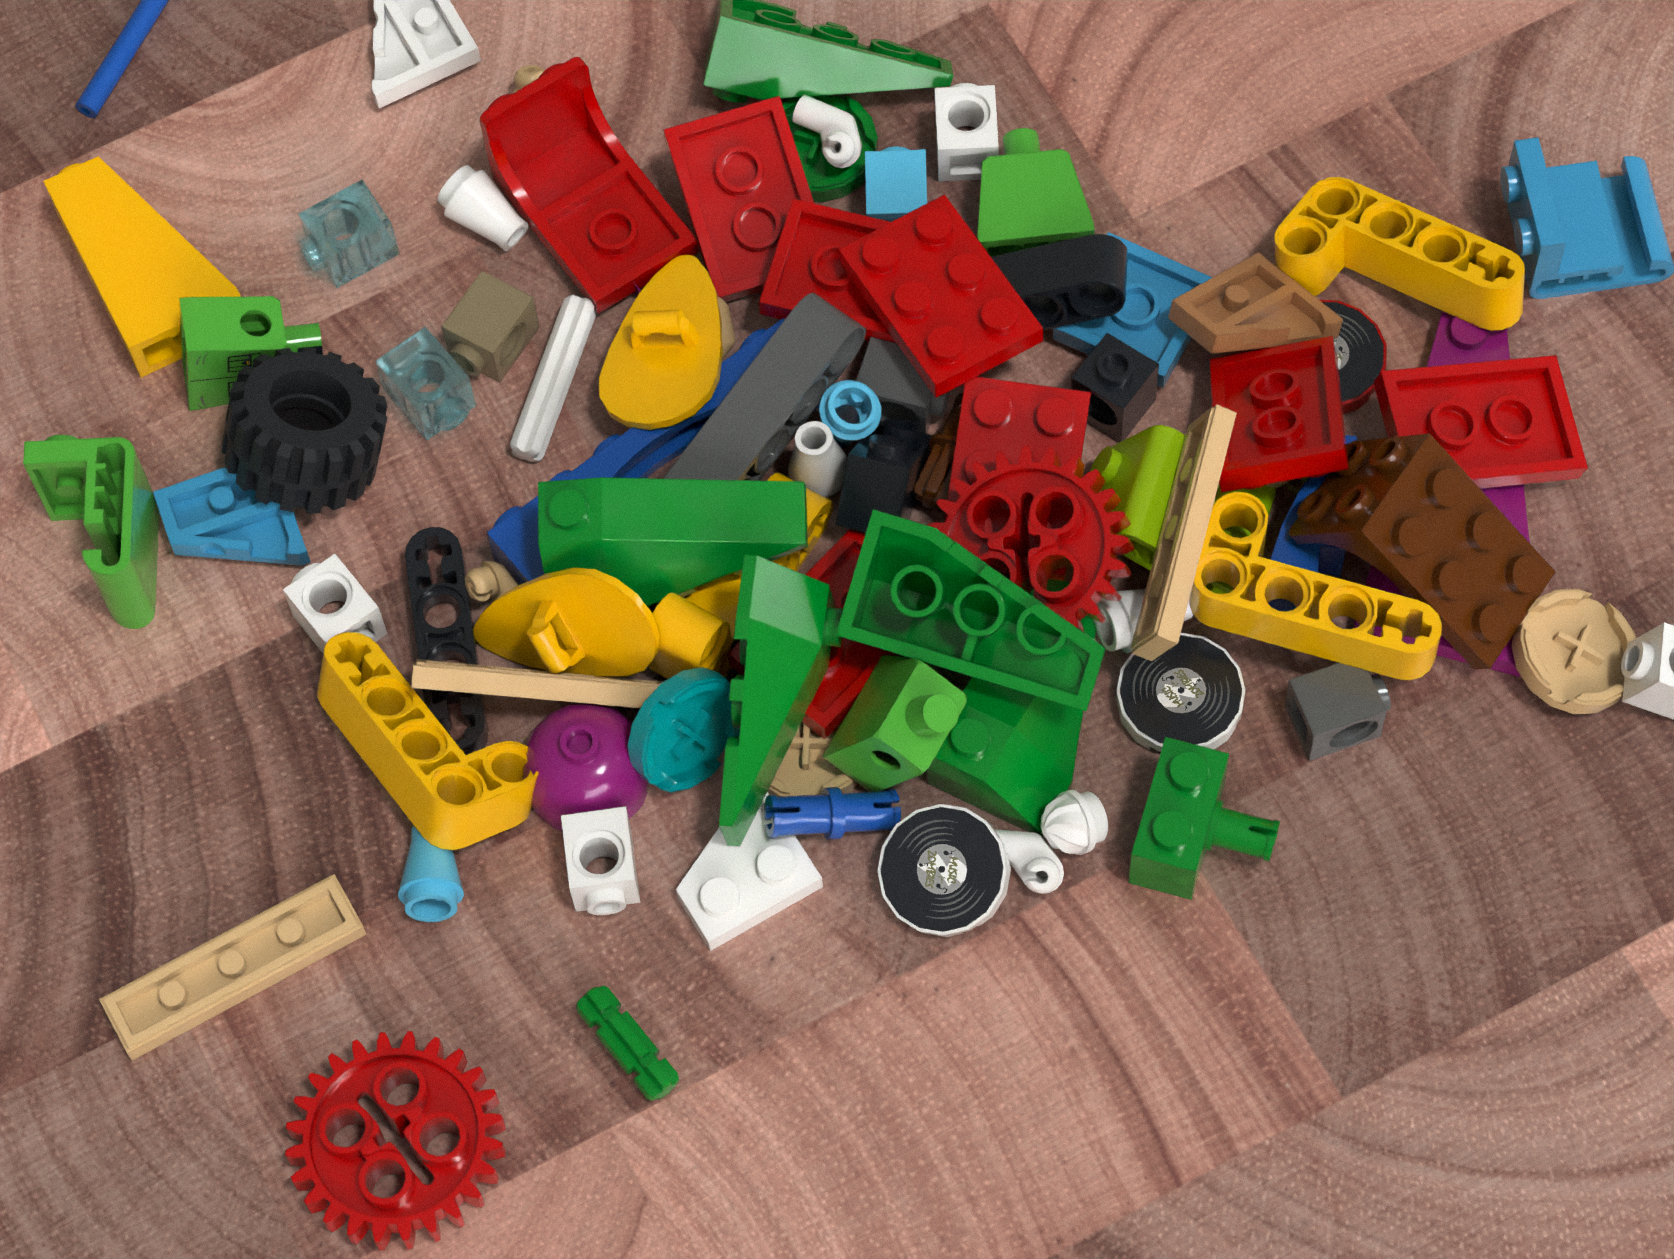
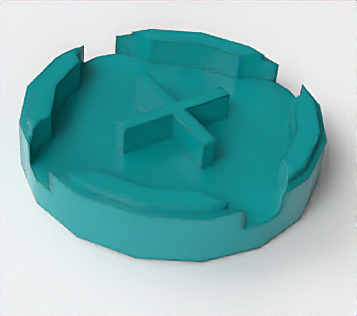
M704 667L683 670L662 682L644 701L632 723L628 741V752L632 766L648 783L664 791L676 792L696 786L712 776L719 768L721 763L716 759L723 752L728 737H739L740 727L732 726L731 701H729L730 683L724 676Z

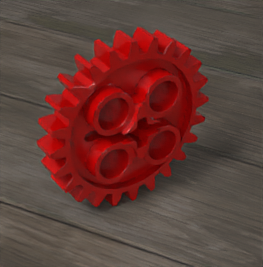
M1026 445L1022 446L1018 463L1012 464L1002 450L996 452V469L988 472L978 461L972 463L977 479L972 485L958 478L952 480L960 497L956 502L938 499L936 504L948 517L946 522L928 523V526L939 529L998 572L1009 571V580L1026 592L1030 576L1031 585L1033 586V597L1084 632V628L1080 620L1086 615L1101 623L1106 620L1097 604L1101 598L1118 602L1121 600V595L1110 582L1112 578L1130 577V569L1126 564L1118 560L1117 556L1134 551V545L1128 537L1116 535L1130 526L1131 522L1124 511L1111 512L1121 502V499L1113 488L1100 492L1105 479L1097 469L1083 476L1085 465L1076 455L1069 458L1061 468V456L1053 447H1049L1044 453L1041 462H1037L1035 454ZM1027 496H1033L1034 499L1031 502L1027 525L1026 516L1023 513V502ZM1064 505L1073 506L1072 518L1066 525L1057 529L1047 528L1048 517L1054 509ZM1001 509L1010 510L1009 521L1005 527L997 532H985V522L990 514ZM1030 534L1040 546L1029 549L1027 566L1017 554L1028 550ZM1063 567L1073 568L1072 581L1066 588L1057 592L1047 591V581L1054 571Z
M407 1031L400 1048H392L386 1033L380 1032L377 1039V1051L370 1053L356 1039L352 1041L354 1060L345 1063L340 1057L331 1053L328 1059L334 1074L329 1078H325L319 1074L310 1073L308 1079L317 1094L314 1098L295 1096L293 1100L298 1111L306 1117V1120H295L286 1123V1130L290 1137L303 1142L285 1150V1156L290 1165L302 1167L291 1176L292 1182L297 1191L312 1189L304 1199V1203L311 1214L327 1208L323 1222L330 1232H334L348 1221L347 1236L352 1244L357 1245L364 1238L367 1231L371 1230L374 1242L379 1250L384 1251L392 1233H399L407 1250L414 1247L416 1230L425 1228L435 1242L440 1241L441 1231L438 1221L446 1217L453 1224L462 1228L465 1222L459 1206L463 1202L480 1208L485 1205L483 1197L476 1187L477 1183H498L499 1177L496 1170L486 1162V1160H495L506 1156L503 1142L491 1138V1136L506 1130L503 1116L489 1113L500 1104L495 1089L479 1091L486 1082L485 1074L480 1066L463 1073L468 1061L464 1051L460 1048L444 1060V1047L440 1038L436 1036L421 1051L418 1048L413 1031ZM410 1083L420 1087L417 1096L405 1105L396 1106L387 1102L392 1090L401 1084ZM362 1096H369L382 1111L385 1119L396 1134L401 1138L406 1137L413 1155L434 1177L431 1184H423L411 1170L396 1146L391 1142H386L377 1122L359 1104V1099ZM353 1124L365 1127L363 1137L356 1144L350 1147H339L333 1144L334 1138L341 1128ZM441 1133H452L460 1137L454 1150L446 1155L435 1156L427 1152L430 1141ZM390 1174L405 1177L404 1185L397 1194L387 1198L373 1195L374 1186L382 1177Z

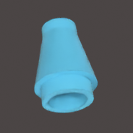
M844 380L831 385L824 392L820 401L821 422L830 428L833 438L840 448H845L852 442L869 436L877 428L881 419V405L877 395L867 385L858 381Z
M413 825L411 828V843L398 898L405 905L406 914L415 920L424 922L446 920L457 912V904L464 897L453 850L440 849L431 845Z

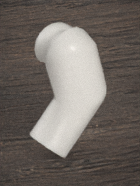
M803 95L799 99L793 112V122L820 134L822 152L826 160L838 168L849 167L855 163L861 154L862 143L854 117L848 112L807 95Z
M995 829L1004 843L1010 865L1030 890L1044 894L1050 893L1059 887L1064 876L1063 865L1040 834Z

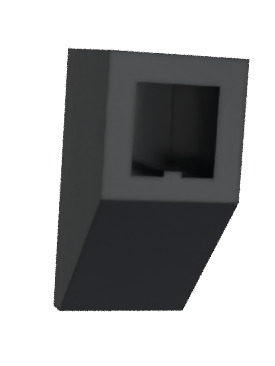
M888 418L883 420V423L879 422L874 432L861 439L848 455L835 525L866 533L873 509L910 520L916 498L913 497L914 487L929 457L930 443L928 442L932 435L919 432L920 427L916 423L904 419Z

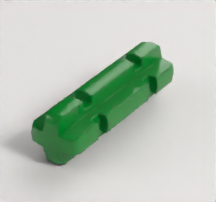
M595 986L591 988L577 1002V1013L589 1028L595 1025L598 1027L596 1031L597 1038L627 1075L632 1072L636 1074L634 1083L648 1100L653 1101L664 1098L679 1083L678 1073L666 1058L658 1060V1048L628 1011L622 1014L619 1012L621 1003L608 987Z

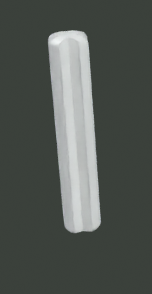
M569 295L563 300L510 441L512 454L518 459L537 463L545 455L596 317L595 306L587 298Z

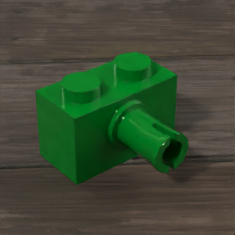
M1165 737L1131 853L1128 883L1192 900L1205 852H1211L1213 846L1263 859V861L1270 862L1280 821L1223 808L1224 801L1220 799L1225 785L1229 753Z

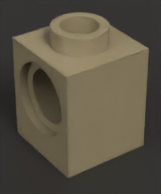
M484 271L480 272L441 326L449 358L454 365L469 375L479 376L482 373L499 383L540 328L534 298Z

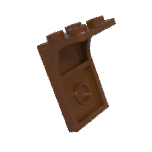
M1430 433L1348 443L1346 446L1349 469L1330 472L1319 489L1309 494L1301 502L1297 509L1299 517L1291 526L1289 535L1297 544H1328L1349 551L1364 559L1389 578L1406 597L1424 602L1438 613L1442 623L1441 635L1473 669H1490L1528 614L1527 610L1539 598L1556 573L1555 570Z

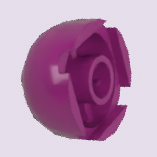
M569 704L547 714L529 735L526 746H528L526 753L528 762L523 767V779L528 776L530 770L533 775L536 771L539 772L532 797V807L535 813L554 829L563 831L561 815L626 806L630 820L643 806L648 793V782L632 766L629 758L628 741L632 722L616 709L598 704Z

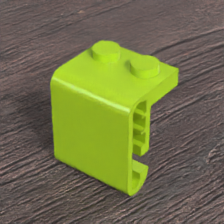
M1164 425L1151 426L1111 447H1105L1094 460L1090 470L1097 469L1105 479L1100 492L1113 488L1120 497L1121 502L1111 512L1124 511L1130 519L1131 525L1116 534L1128 537L1134 545V551L1123 555L1149 570L1152 567L1186 436L1178 430ZM1218 484L1214 503L1225 494L1246 492L1257 497L1265 505L1269 517L1276 495L1275 488L1264 485L1256 489L1243 488L1221 493L1220 485ZM1237 526L1223 530L1226 534L1237 538L1246 537L1251 534L1247 529ZM1217 581L1208 583L1205 586L1208 590L1218 594H1225L1234 590L1229 584Z

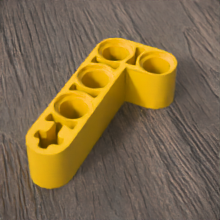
M1329 177L1318 181L1308 190L1275 232V266L1313 296L1323 292L1340 271L1346 267L1486 330H1504L1512 327L1519 321L1523 313L1525 268L1524 262L1519 255L1503 246L1350 179Z
M778 472L774 473L767 481L794 480ZM807 487L808 547L772 561L797 572L825 531L834 505L830 499ZM730 573L695 587L696 592L689 594L686 599L672 592L668 593L660 601L653 612L660 632L659 652L648 665L650 670L669 679L683 670L704 667L720 673L725 678L732 669L728 664V652L740 641V639H734L742 573L739 575Z
M1246 492L1225 494L1214 503L1189 598L1192 614L1199 622L1216 629L1400 680L1421 678L1430 671L1435 662L1442 630L1439 615L1430 605L1412 598L1263 558L1268 523V513L1265 505L1257 497ZM1237 526L1247 529L1251 534L1246 537L1237 538L1226 534L1223 530ZM1217 581L1229 584L1234 590L1229 593L1218 594L1208 590L1205 586L1208 583ZM1275 599H1286L1294 603L1297 608L1287 612L1278 611L1268 603ZM1346 616L1356 620L1360 626L1353 629H1342L1331 620L1335 617ZM1375 626L1382 628L1380 637L1373 635ZM1404 636L1414 638V644L1403 642Z
M354 632L340 633L328 640L324 646L317 698L326 713L424 839L440 849L457 850L513 828L528 818L532 809L533 791L539 774L536 771L533 775L530 770L528 776L523 779V767L528 762L526 755L528 746L519 742L503 741L465 755L375 641L368 636Z

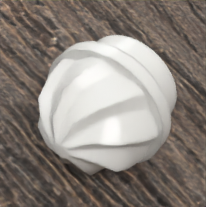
M1067 790L1058 794L1046 806L1041 816L1040 827L1043 837L1047 839L1052 849H1061L1065 853L1082 855L1091 852L1096 843L1105 840L1108 833V819L1101 801L1094 793L1089 791L1079 793L1075 790Z

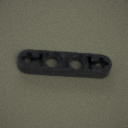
M429 527L420 530L411 537L405 552L418 658L432 661H444L451 658L459 659L466 664L479 665L477 643L473 631L474 622L471 600L465 586L466 564L459 540L451 531L441 527ZM441 549L443 555L441 566L445 583L433 584L432 574L427 563L430 556L429 551ZM440 602H450L460 609L457 621L445 628L433 627L425 621L428 610ZM423 689L425 705L450 736L449 731L452 729V718L448 704L460 703L461 712L468 728L465 729L464 739L454 741L465 755L485 748L488 742L489 729L484 694Z

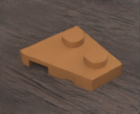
M1259 252L1173 299L1168 319L1211 354L1276 347L1333 336V339H1336L1339 336L1343 318Z

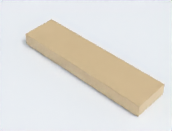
M1217 404L1188 425L1130 647L1132 654L1149 661H1153L1177 645L1182 630L1237 412Z
M417 659V662H413L411 688L641 708L644 701L664 681L564 672L551 674L549 671Z
M335 874L99 1000L131 1061L360 939L367 935Z

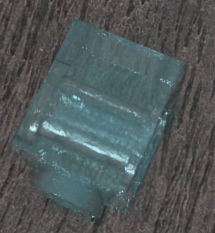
M363 180L298 213L306 236L298 240V244L305 259L315 273L325 269L336 288L400 254L392 223ZM353 234L347 239L335 240L340 235Z
M423 327L375 361L384 391L426 440H429L441 430L448 431L457 427L465 420L470 410L476 407L469 376L426 327ZM427 384H441L439 388L431 392L418 391Z

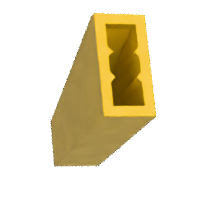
M99 156L84 163L69 165L57 175L43 181L55 211L141 378L182 359L179 298L241 297L235 285Z

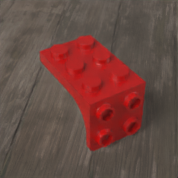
M574 57L565 63L550 66L535 81L513 94H505L494 100L480 116L479 121L493 181L528 223L529 227L583 296L593 302L594 310L597 314L635 292V285L639 289L645 286L672 259L681 255L693 256L699 252L696 237L615 136L595 97L589 68L580 57Z

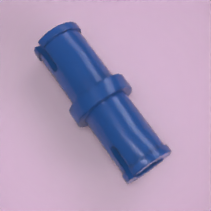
M838 787L824 788L821 794L777 797L775 795H768L764 804V820L772 819V823L766 824L765 829L770 838L784 835L823 833L827 840L841 839L844 832L880 830L891 832L895 825L901 821V807H892V803H898L900 799L895 789L879 792L842 793Z

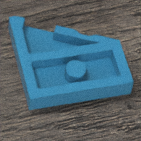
M226 467L153 491L175 555L290 565L311 563L294 512L279 510L280 504L273 501L266 505L256 500V492L254 490L243 491L235 483L237 474L228 473Z

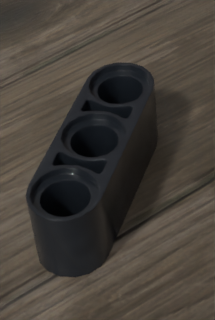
M1105 234L1087 235L991 257L1041 324L1043 330L1108 317L1118 313L1125 304L1128 252L1125 244L1113 236Z

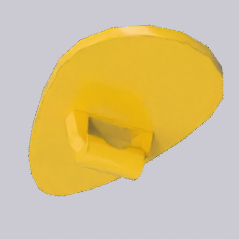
M692 255L678 256L668 262L651 278L638 294L626 314L608 350L599 376V397L610 417L626 427L652 430L673 426L695 415L712 398L720 381L723 340L718 295L708 271L696 257Z
M570 568L548 573L510 589L498 596L481 613L473 628L475 639L485 649L505 659L529 667L548 670L551 674L564 672L593 676H630L644 671L659 652L660 632L653 613L639 595L619 579L596 569Z

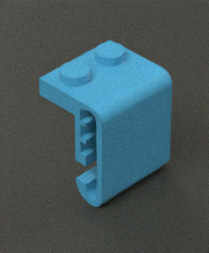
M1539 137L1514 141L1509 165L1501 167L1500 183L1514 231L1516 250L1524 262L1525 279L1531 297L1546 299L1657 283L1669 278L1674 273L1673 259L1645 160L1640 157L1625 156L1621 164L1623 175L1601 178L1597 160L1546 168Z

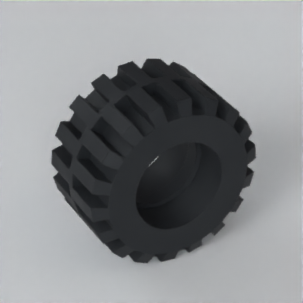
M302 347L301 352H292L290 348L277 349L275 357L262 354L254 358L252 367L244 366L238 373L237 381L232 384L222 439V453L225 454L224 464L228 473L237 474L235 483L243 491L254 490L256 492V500L266 505L273 501L280 504L279 510L293 512L294 507L305 508L307 514L320 513L323 506L336 510L345 507L347 498L356 501L364 494L365 486H371L375 477L388 418L386 416V399L384 396L378 395L380 386L374 378L363 377L364 369L354 362L350 364L342 362L341 355L329 352L328 355L316 353V348Z

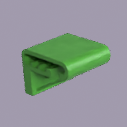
M54 435L48 437L45 441L24 442L23 465L51 521L84 519V526L95 549L82 550L83 559L112 618L116 623L125 628L139 629L145 627L153 620L156 608L159 509L153 490L132 443L122 437L78 439L70 435Z

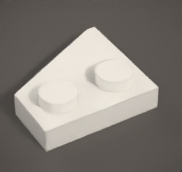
M374 0L376 26L373 29L375 69L374 80H372V92L378 108H382L481 61L476 43L450 0Z
M768 792L741 846H727L719 827L676 888L679 902L710 951L823 887L821 875L795 835H784L776 838H770L767 835L765 826L772 823V819L764 820V804L766 797L769 795Z

